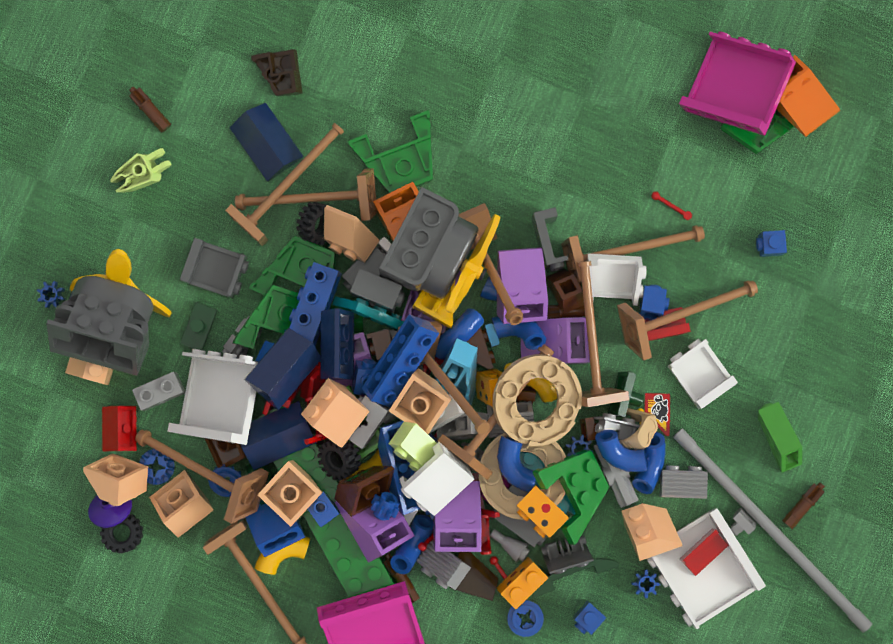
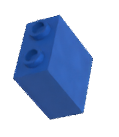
M259 503L257 512L245 517L256 546L264 557L305 538L299 520L290 527L267 504L261 506Z

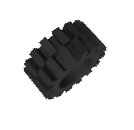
M310 202L307 204L308 207L304 206L302 208L303 213L299 212L298 215L301 218L297 219L296 223L300 224V226H297L296 229L300 231L298 235L303 240L323 245L324 242L328 243L324 239V208L326 205ZM320 217L319 226L315 230L316 220Z
M331 440L323 443L318 450L320 453L317 454V458H321L318 461L319 465L323 464L324 466L321 470L323 472L327 471L326 475L328 477L332 476L333 480L338 479V481L354 474L361 465V462L358 461L361 459V455H357L358 447L354 449L353 446L355 444L353 442L349 443V440L343 447H339ZM336 452L342 458L343 464L337 459Z
M129 514L120 523L127 525L130 530V536L126 541L121 542L115 539L113 530L116 526L102 528L100 536H102L101 542L111 552H130L140 544V540L143 537V526L140 525V520L136 519L133 514Z

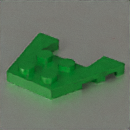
M429 110L410 117L418 139L374 155L367 134L348 141L349 146L368 168H374V176L388 193L411 182L417 187L433 181Z
M776 114L773 115L765 136L722 123L720 127L723 132L755 154H758L794 128L785 117L782 119Z
M294 236L276 256L277 258L272 264L266 267L262 275L250 285L249 289L265 295L269 287L275 285L278 277L305 287L307 281L305 274L308 267H312L313 262L335 269L336 253Z
M271 285L234 338L232 344L254 349L259 328L283 335L285 330L290 328L291 321H289L292 310L297 309L299 300H297L298 293Z
M583 450L564 458L560 462H553L545 468H538L532 472L541 489L547 490L559 479L576 512L561 527L568 543L575 545L580 539L609 489L607 480L592 450Z

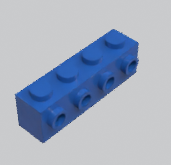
M313 262L312 267L309 266L306 271L305 279L307 281L305 287H301L297 296L299 303L297 309L292 310L289 321H291V330L313 342L316 347L321 333V311L330 309L342 273Z
M410 314L407 316L361 388L370 401L388 407L393 405L440 334L429 321Z

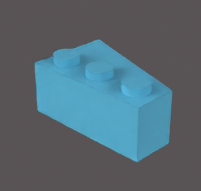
M457 338L440 368L469 404L472 405L476 393L478 348ZM435 376L434 379L437 380L438 383H439V384L443 387V389L447 392V394H449L448 391L444 388V386L440 383V381H439V380L436 378V376Z

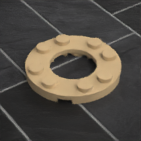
M543 354L528 355L510 364L499 377L493 393V411L500 428L515 441L529 446L548 445L565 436L574 426L575 418L582 406V390L574 371L561 360ZM534 378H543L550 381L556 389V407L552 414L544 420L537 422L527 421L517 410L516 398L521 386L527 381Z
M503 433L488 445L482 455L480 463L493 473L488 480L479 474L480 487L484 497L495 510L507 517L524 520L517 514L519 508L516 506L524 497L516 496L505 487L498 464L497 453L501 436L509 437L506 433ZM556 441L544 446L523 444L521 452H529L538 456L545 467L548 464L557 463L566 458L564 451ZM559 479L547 490L541 489L556 506L565 495Z

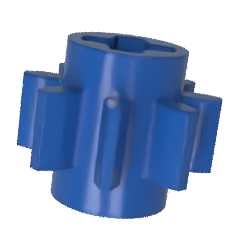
M53 281L52 286L47 282H43L44 287L42 290L37 289L41 295L37 301H45V308L49 309L51 304L57 307L60 300H65L61 294L65 289H57L58 282ZM53 292L55 297H48L47 293Z
M581 435L579 440L577 441L575 437L572 436L571 440L573 441V443L571 445H565L567 448H570V452L567 454V457L576 454L574 452V449L576 448V443H578L579 445L583 444L585 446V448L582 449L583 451L590 450L588 449V445H590L592 441H583L584 435Z
M382 492L381 496L375 494L371 502V510L376 518L383 521L389 520L390 516L396 518L400 510L398 508L400 502H397V497L394 494Z
M644 569V575L640 576L635 573L637 581L631 582L632 585L638 588L635 594H639L642 591L644 592V598H648V593L650 592L656 595L655 586L660 585V583L654 580L657 574L653 573L651 576H648L646 569ZM645 578L651 582V585L647 586V590L640 585L641 582L645 581Z

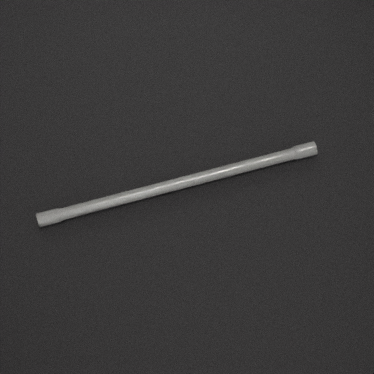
M683 428L673 436L845 612L862 633L872 626V622L852 605L712 461Z

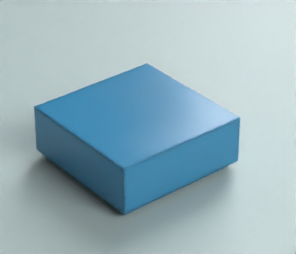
M494 324L485 325L484 328L488 335L490 347L499 346L500 342Z

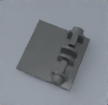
M582 535L575 545L570 544L571 548H569L567 539L564 538L566 550H563L560 540H557L560 551H558L556 541L541 547L543 558L550 574H561L569 568L575 566L584 567L589 562L594 561L586 545L585 535Z

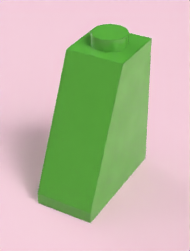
M780 403L763 405L758 410V420L781 473L802 465L803 447Z

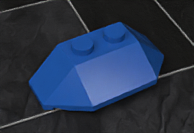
M399 421L380 428L378 450L382 466H392L394 468L389 491L397 497V502H400L398 508L402 515H406L421 508L417 505L415 499H409L401 491L402 485L399 480L402 476L408 480L416 472L409 467L410 463L406 459L398 457L394 453L395 449L388 444L404 422Z

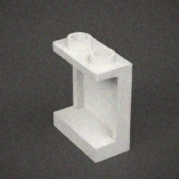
M587 254V261H591L592 265L589 268L593 300L594 297L631 299L633 306H638L639 298L643 297L641 281L646 278V266H643L642 258L637 256Z
M699 338L688 345L690 350L685 354L679 352L670 358L672 363L667 366L698 410L704 408L738 383L734 376H730L707 344L709 342L706 339L700 341Z
M440 442L432 447L435 455L408 480L404 476L399 479L403 494L409 499H415L417 505L424 512L428 510L434 516L474 480L470 468Z

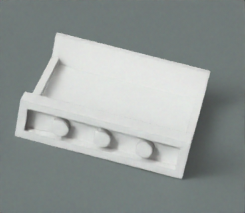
M192 349V353L182 352L183 356L192 357L180 424L169 423L167 432L247 445L257 391L244 379L258 362H254L253 357L239 355V359H237V355L224 353L223 357H221V353L208 351L207 355H205L206 351Z
M718 508L711 509L677 531L682 543L681 547L647 558L652 568L656 567L661 575L658 576V579L664 588L669 587L673 593L670 595V598L675 606H681L685 614L682 617L689 627L693 625L695 629L700 628L699 625L755 590L759 591L766 586ZM712 528L716 529L729 546L698 575L694 576L680 558Z

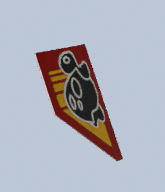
M645 393V412L654 414L658 428L666 436H670V394Z

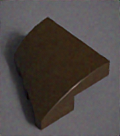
M291 49L276 53L267 52L251 55L252 61L257 64L262 72V76L269 82L276 96L303 94L297 50Z
M459 552L458 558L470 566L471 569L456 590L493 601L499 578L471 552Z

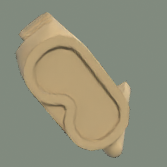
M628 408L626 414L630 415L636 422H641V425L633 435L624 440H619V442L628 449H644L650 445L658 429L656 416Z

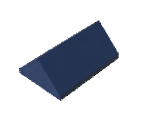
M266 103L245 111L230 127L267 182L304 157Z
M343 309L321 311V379L354 380V312Z
M288 328L244 380L275 409L279 410L321 361V356L313 342Z
M299 401L291 404L289 408H281L267 416L265 415L251 421L247 445L241 444L253 470L315 444L306 445L304 442L305 439L311 438L314 435L308 421L301 415L303 409Z

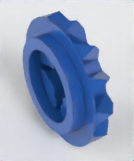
M155 449L148 450L143 454L139 463L147 466L154 464L157 459L158 464L165 467V469L157 470L156 474L152 468L148 467L147 482L159 485L167 482L173 475L174 461Z
M223 465L220 468L215 467L213 472L223 478L230 477L232 483H235V479L242 477L241 471L234 470L233 466L229 468ZM208 480L210 488L216 494L223 497L231 496V492Z
M525 600L517 609L512 606L507 616L510 629L522 637L536 634L541 629L544 620L540 607L528 600ZM530 609L529 618L534 624L525 622L520 627L522 619L517 613L525 615Z

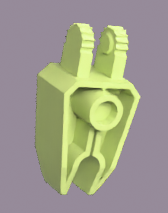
M160 148L149 155L137 153L114 173L110 180L111 183H118L126 179L125 184L115 191L120 193L136 191L159 182L162 176L161 172L172 165L169 160L156 165L154 160L165 154L164 149Z

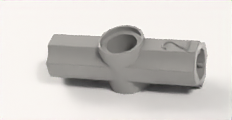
M597 444L594 445L595 452L603 467L601 468L609 487L611 486L620 508L638 501V497L629 479V472L611 466L602 457Z

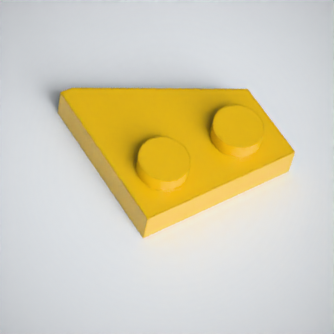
M455 280L443 299H439L422 290L413 308L451 329L453 326V314L446 311L455 288Z

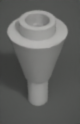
M495 529L490 535L491 538L501 544L516 563L519 560L523 562L530 552L527 549L529 544L508 536L506 537Z

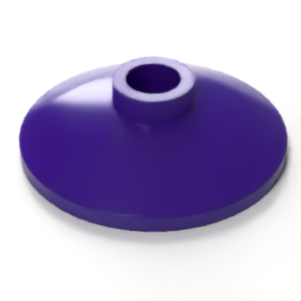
M97 495L89 505L88 516L91 522L98 527L109 528L123 522L130 514L132 499L120 506H113L109 502L101 500Z

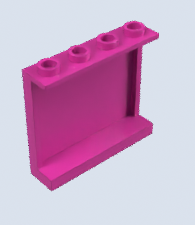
M721 31L718 34L709 32V36L712 38L710 47L689 96H682L679 105L685 112L765 136L796 61L788 50L782 48L774 50L764 43L753 44L743 37L735 39Z
M405 581L317 607L318 620L321 628L324 630L328 644H425Z

